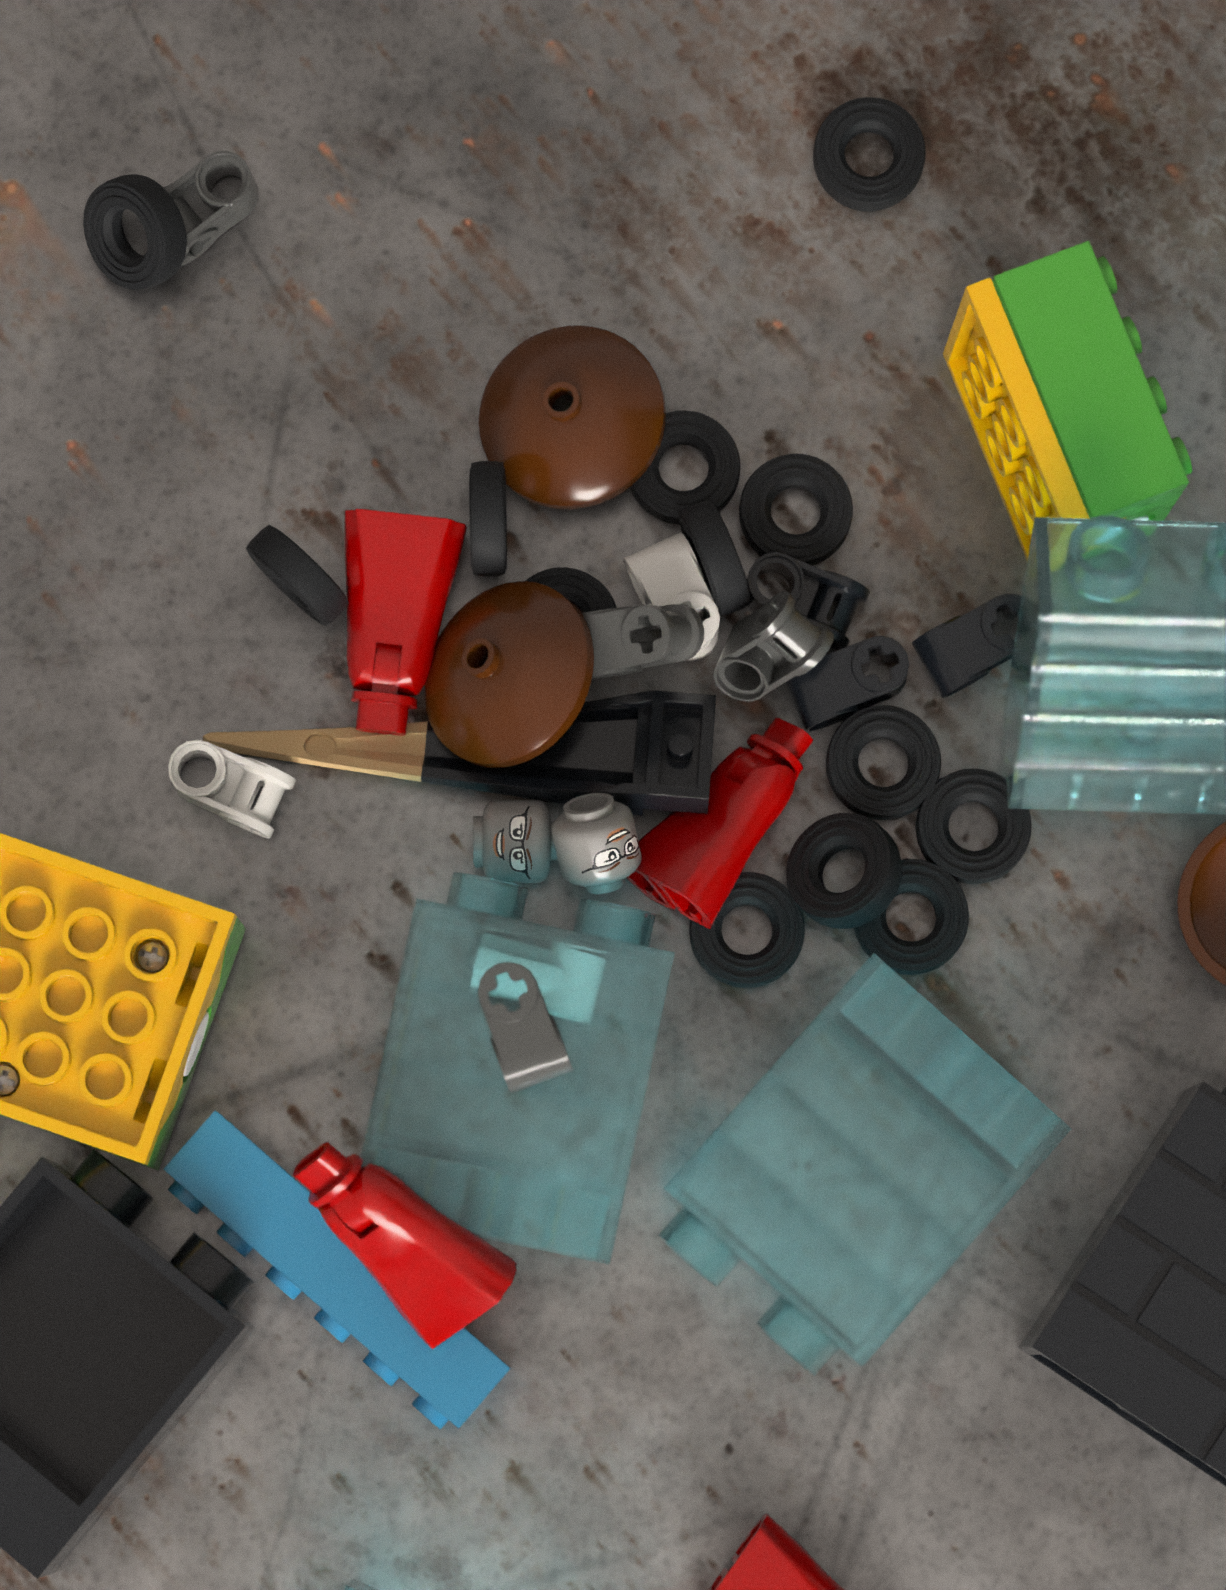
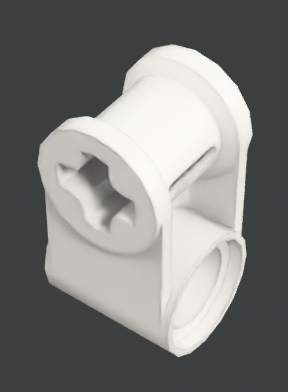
M679 532L623 558L628 576L643 605H656L658 607L671 604L687 605L693 608L701 617L704 626V641L700 651L687 661L703 659L709 655L718 642L720 615L718 607L704 581L697 558L684 534Z
M198 739L186 741L178 746L170 756L168 765L171 783L181 798L217 814L220 818L239 828L268 839L271 838L274 832V828L270 823L285 790L293 789L296 779L289 774L266 763L249 757L239 756L210 742ZM192 758H208L216 766L217 770L214 779L205 787H189L181 780L182 768ZM264 786L254 809L250 810L260 787Z

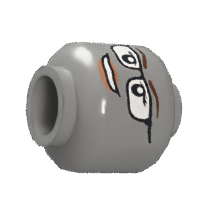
M591 793L571 799L563 806L564 812L559 814L552 824V835L562 877L573 885L586 887V890L592 894H605L618 890L624 885V878L635 872L642 859L631 809L621 802L614 801L613 796L606 793Z
M541 800L490 801L484 808L483 816H473L474 867H483L486 878L493 883L543 882L550 873L551 860H558L552 835L553 822H550L548 806Z

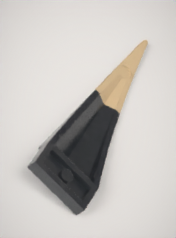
M650 690L586 701L570 728L553 746L531 760L502 768L479 766L454 754L439 740L430 721L407 723L405 736L362 732L355 730V727L209 732L203 736V741L210 742L237 754L565 804L581 795L606 793L613 796L614 801L621 802L629 807L633 815L643 816V809L708 814L716 695Z

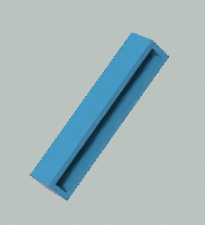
M215 1110L164 1168L175 1179L168 1190L196 1215L206 1206L224 1223L216 1231L219 1236L244 1257L252 1249H255L273 1265L265 1274L270 1281L293 1300L301 1292L313 1300L321 1308L314 1316V1319L341 1343H344L351 1334L370 1352L362 1361L390 1386H393L400 1377L419 1395L412 1402V1405L439 1429H442L448 1421L458 1429L461 1428L511 1370L504 1361L465 1327L436 1348L431 1349L398 1312L364 1265L331 1231L319 1209L308 1202L310 1192L218 1111Z

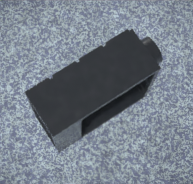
M1203 1081L1183 1092L1018 1348L1225 1487L1226 1086L1220 1093Z
M95 1149L90 1152L73 1174H70L58 1163L41 1157L0 1206V1548L37 1579L55 1573L99 1520L101 1515L109 1508L150 1458L151 1454L159 1447L256 1328L233 1309L254 1281L195 1232L191 1234L172 1258L133 1226V1223L154 1198Z

